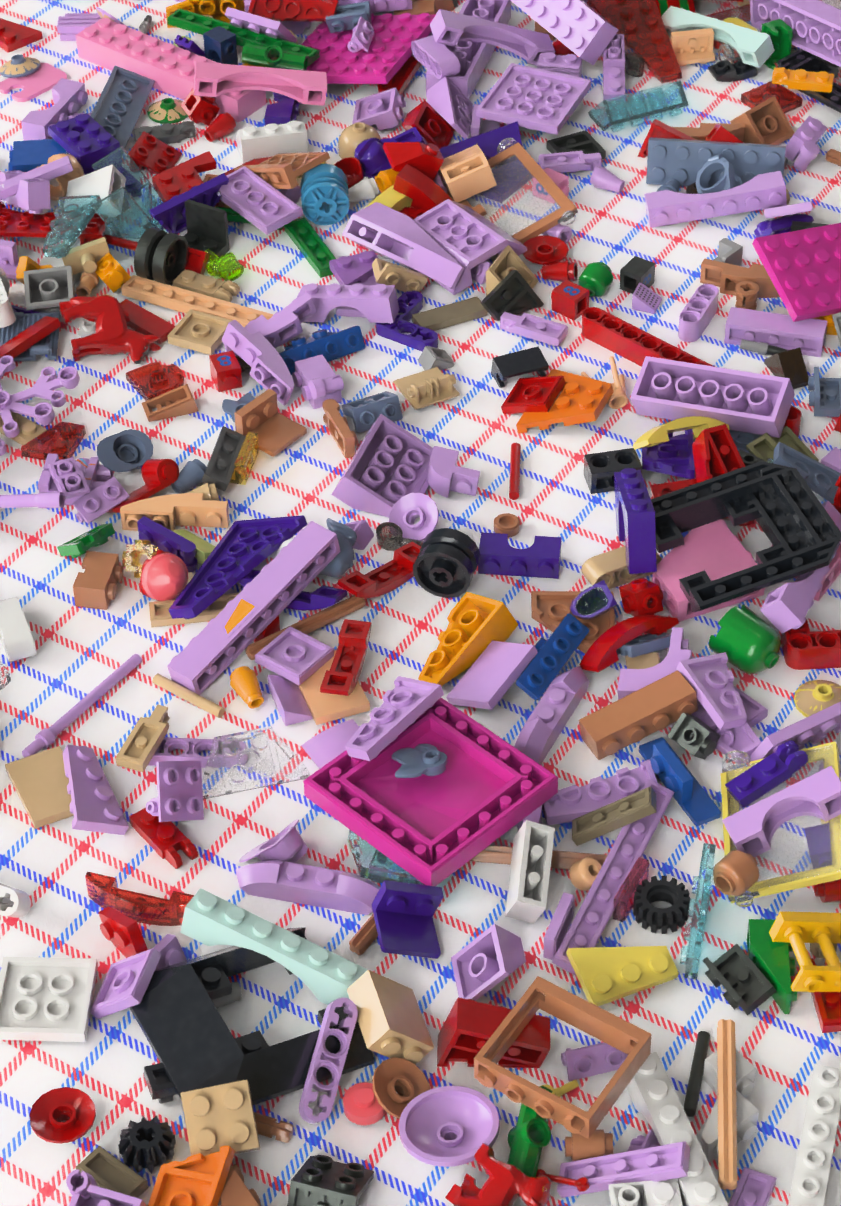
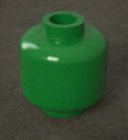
M593 262L586 266L579 277L578 283L589 290V297H602L613 283L614 277L611 268L607 264Z

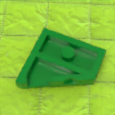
M112 523L101 524L57 546L61 557L71 555L73 559L85 554L92 547H98L109 541L108 537L116 532Z

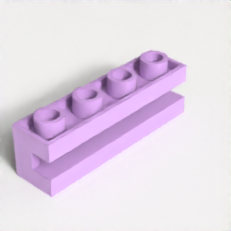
M731 307L725 326L724 343L741 345V341L744 339L758 343H769L768 345L777 346L787 351L800 347L802 355L821 357L826 340L828 321L811 318L793 322L790 315Z

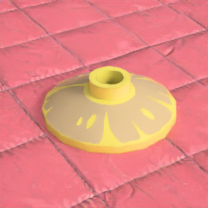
M812 680L800 685L795 691L794 696L796 709L803 716L809 717L841 702V685L827 680Z

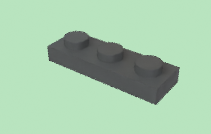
M225 426L222 427L201 480L202 482H208V484L215 483L216 488L224 492L226 491L246 436Z

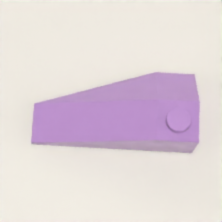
M445 76L426 91L427 102L450 126L466 139L471 130L470 125L474 106Z

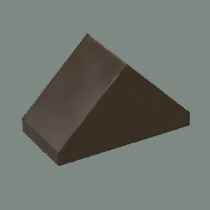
M800 347L777 353L764 359V364L774 376L790 378L793 389L808 386V373Z

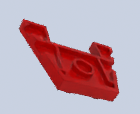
M207 151L153 176V186L164 203L172 197L190 190L194 186L203 184L198 173L217 169L216 161L210 151Z

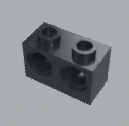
M634 448L584 455L583 475L591 494L615 491L614 472L633 468L641 470L642 473V465Z

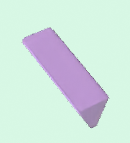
M267 676L268 689L285 726L312 719V714L297 684L282 676Z

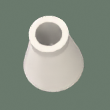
M366 177L348 189L350 203L374 199L376 195H379L378 186L373 177L369 179Z

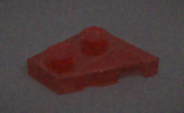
M61 421L21 447L22 457L45 461L48 453L58 454L59 459L71 458L86 434L85 425Z

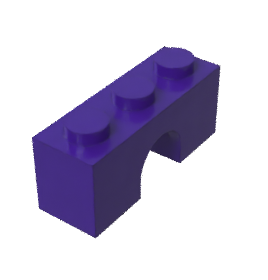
M481 532L478 574L559 579L562 537L535 536L532 546L525 549H516L508 544V534Z

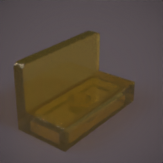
M247 433L235 461V469L229 483L247 484L259 455L258 433Z

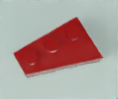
M457 997L438 1034L437 1067H447V1062H468V1067H474L475 1056L512 1009ZM535 1014L500 1059L498 1065L503 1068H540L551 1049L550 1018Z

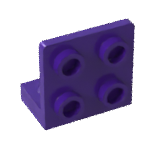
M384 880L371 904L379 943L383 953L439 958L441 951L433 915L444 897L442 887Z

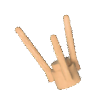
M610 356L614 383L611 384L614 392L607 404L612 409H620L629 401L626 395L624 375H618L615 359L613 356ZM584 371L581 372L582 376L590 378Z

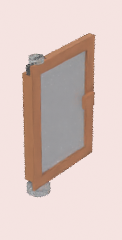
M514 138L502 140L497 147L498 154L487 160L497 186L458 202L469 206L522 244L561 222H564L566 225L574 223L576 220L575 214L578 213L577 207ZM446 185V188H447V190H448L446 193H447V194L451 197V199L453 200V198H452V196H451V194H450V192H449V189H448V187H447V185Z

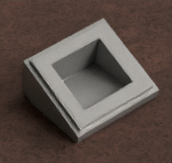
M425 346L418 359L424 370L438 367L441 371L452 368L455 365L445 350Z

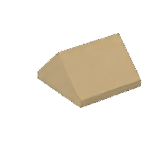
M509 245L503 249L486 271V296L512 270H517L532 289L539 281Z

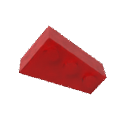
M726 424L703 429L692 444L697 483L745 467Z

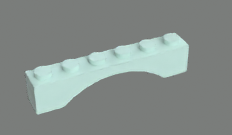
M670 6L656 22L658 29H664L668 33L669 38H671V32L712 28L714 40L728 44L737 51L743 63L758 68L775 51L771 37L766 33L704 16L700 13L687 11L683 8Z
M202 888L197 891L185 906L180 933L206 946H238L263 954L295 974L312 991L316 998L326 1005L342 997L350 999L347 989L368 970Z

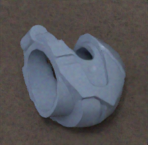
M722 154L709 157L708 162L698 170L696 188L698 194L728 190L743 183L739 176L734 175L735 172L732 164ZM718 169H725L723 178L709 188L708 182L711 174Z

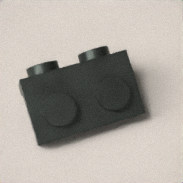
M737 943L713 963L708 957L702 960L709 968L705 975L713 985L718 988L722 984L727 990L723 997L734 1010L740 1006L747 1016L777 992Z

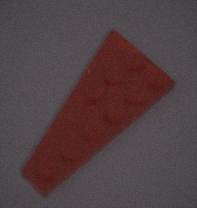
M588 0L589 6L592 9H595L618 29L617 34H624V44L635 52L639 60H643L648 70L661 84L682 78L680 66L655 0Z

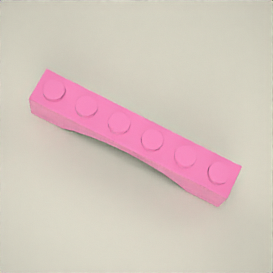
M196 62L194 96L218 97L233 91L263 90L288 96L302 104L325 106L327 76L326 72Z

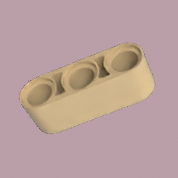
M625 546L591 557L584 562L581 568L582 574L592 586L604 580L609 590L653 574V572L629 574L626 565ZM656 552V563L658 564L662 558Z

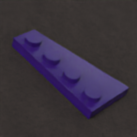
M518 122L440 148V152L445 159L477 144L488 160L518 142L522 145ZM513 155L492 168L505 167L519 160Z

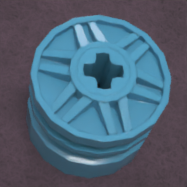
M324 163L317 165L302 175L300 182L301 204L306 218L315 224L324 226L333 225L343 220L348 214L350 207L347 176L335 165Z

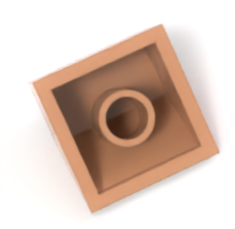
M775 96L730 121L731 124H745L744 143L778 145L794 134Z

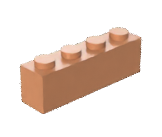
M677 670L579 719L581 739L598 760L613 755L617 751L639 742L644 737L658 730L665 729L668 725L676 722L683 712L691 715L698 711L696 691Z

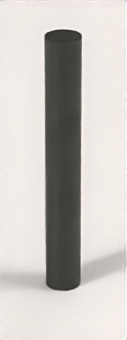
M700 1031L697 1035L683 1106L688 1117H693L696 1114L704 1073V1063L711 1037L706 1031Z

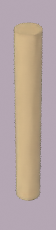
M159 673L153 677V684L218 718L224 715L225 708Z

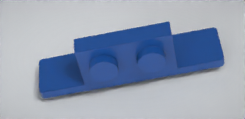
M356 325L339 332H327L326 329L313 332V337L311 338L299 337L291 340L292 344L284 347L285 351L279 354L292 375L295 372L296 361L323 355L326 361L329 362L363 350L366 346L361 328Z
M568 613L547 640L541 637L535 644L538 653L517 678L515 684L537 701L588 634L589 628Z
M661 737L639 745V753L645 761L650 759L655 774L666 788L675 792L673 795L674 799L695 826L703 825L721 817L720 809L664 738Z

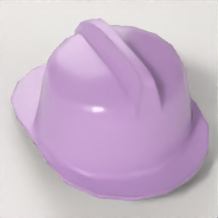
M299 819L294 820L276 836L250 850L239 859V862L242 863L257 857L261 861L279 860L296 863L308 850L307 845L295 827Z

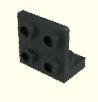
M188 199L185 202L187 233L183 237L186 238L189 248L209 253L208 262L216 264L230 250L227 212Z
M326 1155L310 1156L291 1179L287 1206H358L359 1197L372 1181L374 1171L365 1169L359 1163L344 1164L336 1162Z

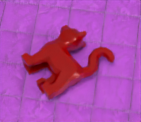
M483 1143L474 1157L490 1176L480 1189L476 1186V1179L466 1174L462 1185L454 1184L445 1197L457 1206H513L518 1197L527 1206H546L550 1198L552 1182L544 1175L528 1177L516 1166L497 1160L493 1148Z

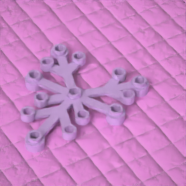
M10 355L0 358V379L5 372L12 371L16 366L13 357ZM66 366L58 372L57 378V373L53 367H45L41 370V375L32 388L12 395L4 391L0 383V415L4 423L3 431L6 437L14 438L20 433L18 424L13 420L10 411L33 417L37 423L44 426L51 424L55 417L52 406L61 407L66 403L63 391L53 390L61 387L66 389L76 388L80 381L77 369L73 366ZM39 397L50 400L51 404L41 402L33 407L19 402ZM0 438V456L6 453L7 447Z

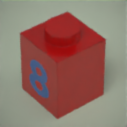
M565 280L552 290L551 310L575 321L582 315V311L589 307V290L569 280Z
M233 350L209 355L211 377L218 392L241 388V367Z

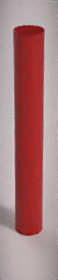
M516 442L511 444L509 498L512 500H517L520 492L521 445Z

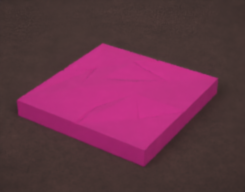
M443 698L438 699L431 708L427 709L416 719L415 723L407 727L396 740L386 746L371 761L350 757L347 750H345L303 780L304 796L367 841L371 846L424 885L428 886L440 884L492 844L497 838L501 837L558 793V777ZM418 744H431L437 747L438 751L447 755L446 770L439 775L427 776L423 774L414 778L395 777L396 771L402 764L393 760L391 755L399 749L408 747L415 749Z

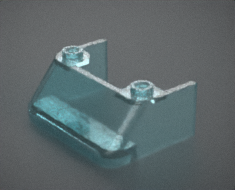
M122 146L92 164V168L95 171L113 164L126 177L125 187L122 186L93 205L94 210L106 223L105 226L112 236L140 239L142 234L149 228L154 227L164 231L160 223L149 213L150 209L162 204V200L154 186Z

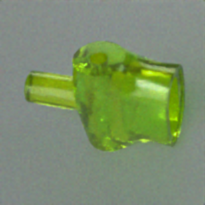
M210 249L204 251L210 254V262L206 264V270L210 276H217L225 281H234L243 274L244 266L237 261L233 253L229 252L219 257Z

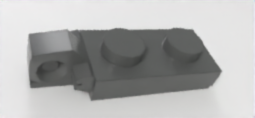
M183 121L177 124L165 123L160 126L151 127L142 126L133 129L135 142L144 131L166 144L180 143V139L196 137L194 121Z

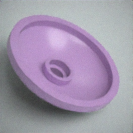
M462 1086L437 1087L421 1093L407 1104L399 1120V1135L407 1152L421 1162L440 1167L459 1166L476 1160L474 1155L481 1145L485 1143L492 1147L498 1138L500 1130L499 1114L492 1101L484 1094Z

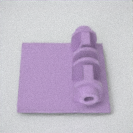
M201 760L156 762L158 798H153L147 802L146 811L152 816H159V822L204 820Z

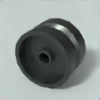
M154 227L147 229L142 234L135 250L134 271L136 275L172 286V281L185 269L187 263L188 243L186 238L174 233L167 234V232Z

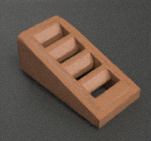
M188 384L141 403L149 422L199 411Z

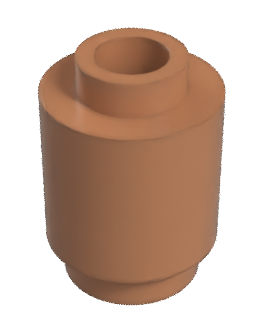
M596 1129L591 1137L587 1139L580 1134L571 1133V1136H565V1157H571V1161L613 1154V1134L604 1133V1129Z

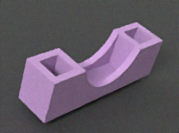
M61 78L52 88L54 106L43 110H31L21 121L23 140L53 139L48 133V127L59 121H66L68 116L73 115L75 112L77 113L86 104L88 94L85 89V83Z
M19 170L0 171V182L25 172ZM43 178L20 179L17 194L2 200L6 201L7 205H14L15 208H21V210L29 211L32 214L43 213V209H51L50 181Z
M310 283L303 285L297 296L298 298L307 292L312 297L316 313L304 322H325L329 312L340 306L359 310L370 323H394L399 312L395 285H339L337 283L317 285Z
M829 766L723 819V824L736 850L756 857L771 849L772 837L776 830L792 818L815 816L827 822L841 815V781L832 766Z

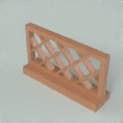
M328 152L278 153L258 165H240L234 170L236 171L245 166L275 189H293L299 185L296 177L330 159Z

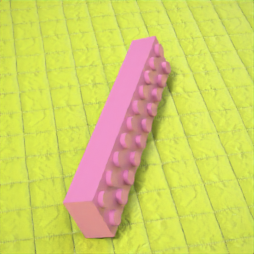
M108 18L98 20V22L76 35L79 58L111 71L116 65L155 80L153 88L182 100L186 99L192 88L194 89L195 63H217L204 56L194 54L189 50H184ZM263 90L233 91L215 97V102L221 108L217 114L229 113L235 122L238 123L266 105V91Z

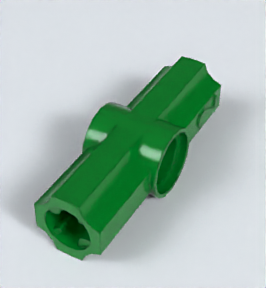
M246 43L243 46L241 60L242 63L268 68L307 71L309 56L305 53L282 50L277 45L265 47ZM273 57H279L277 60H271Z
M539 1086V1087H541V1088H543V1089L549 1091L550 1093H552V1091H551L550 1089H548V1088H546V1087H544V1086ZM521 1103L517 1124L508 1133L507 1141L511 1149L507 1163L516 1166L528 1177H536L542 1148L548 1145L551 1140V1130L548 1126L549 1118L546 1119L539 1116L535 1110Z

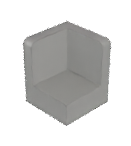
M724 237L719 241L718 257L714 260L742 266L743 246Z

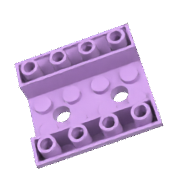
M449 199L413 219L465 268L454 289L437 282L453 295L472 285L470 269L495 254L500 255L506 246L509 245L518 256L527 251L525 245L472 208Z

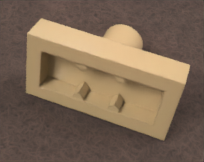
M105 237L60 252L64 265H71L73 275L83 271L93 273L97 269L96 263L108 252L110 254L111 252Z

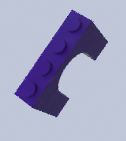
M626 468L622 469L621 472H614L616 532L619 541H625L626 565L629 574L657 572L655 510L641 470Z

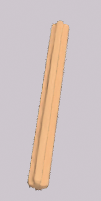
M721 1019L718 1021L717 1027L718 1184L722 1190L728 1189L732 1191L736 1189L738 1182L735 1022L731 1019Z

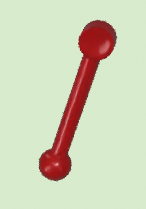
M543 1169L537 1170L536 1177L547 1176L552 1182L575 1186L579 1192L586 1191L590 1187L586 1177L576 1180L547 1174Z

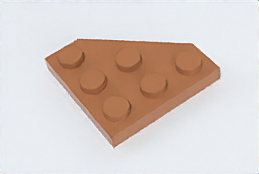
M531 591V618L554 632L568 613L573 615L570 610L572 600L582 591ZM594 601L588 605V610L591 612L599 610L598 605ZM582 602L578 603L576 610L582 608ZM614 608L591 620H582L575 617L589 628L588 634L577 649L585 654L604 632L615 625Z

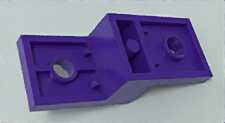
M79 114L74 118L59 121L48 127L49 135L70 155L77 159L83 168L84 175L113 164L126 177L124 200L145 193L144 185L122 166L120 142L89 114Z

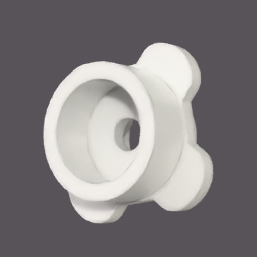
M83 320L78 323L80 329L77 331V334L81 338L96 333L95 322Z

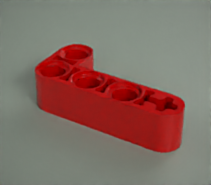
M806 619L800 628L796 630L790 629L781 634V647L785 663L790 668L795 670L841 668V630L810 632Z

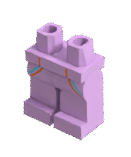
M48 453L38 482L39 493L59 492L49 471V463L63 460L59 459L58 454ZM98 457L75 460L79 471L82 470L90 492L114 477L113 471L100 465ZM84 495L66 499L65 505H72L73 502Z

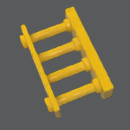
M780 911L769 934L772 942L790 943L801 969L791 985L792 991L841 992V963L832 944H841V913ZM804 943H818L828 966H813Z

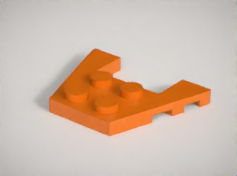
M552 369L548 376H564L566 382L560 395L549 412H524L516 424L518 433H527V428L539 426L540 430L549 429L552 424L563 422L564 426L596 421L614 392L612 384Z

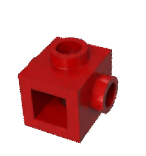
M193 88L181 104L190 120L196 124L201 122L207 126L210 125L221 109L215 102V97L194 96Z
M639 578L619 587L625 613L631 616L654 615L664 610L662 605L663 592L658 584L648 581L646 578Z

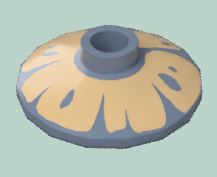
M22 54L14 55L11 57V60L1 65L0 75L7 78L27 76L40 68V61L36 58L24 57Z

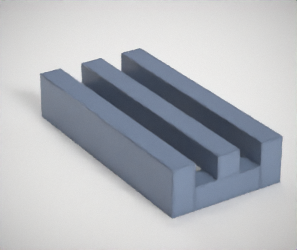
M645 634L638 636L616 650L617 655H628V657L632 658L669 648L671 634Z

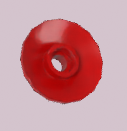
M553 236L532 237L523 244L527 247V251L522 254L525 259L540 265L559 263L568 254L566 243Z
M70 1087L52 1089L41 1095L32 1105L29 1114L30 1125L34 1133L46 1142L57 1144L73 1142L84 1136L92 1128L96 1118L95 1105L90 1096L79 1089Z

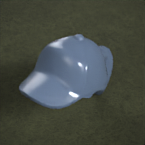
M328 518L326 520L327 527L330 531L337 534L341 552L318 575L338 578L354 565V550L352 546H354L357 540V535L347 525Z

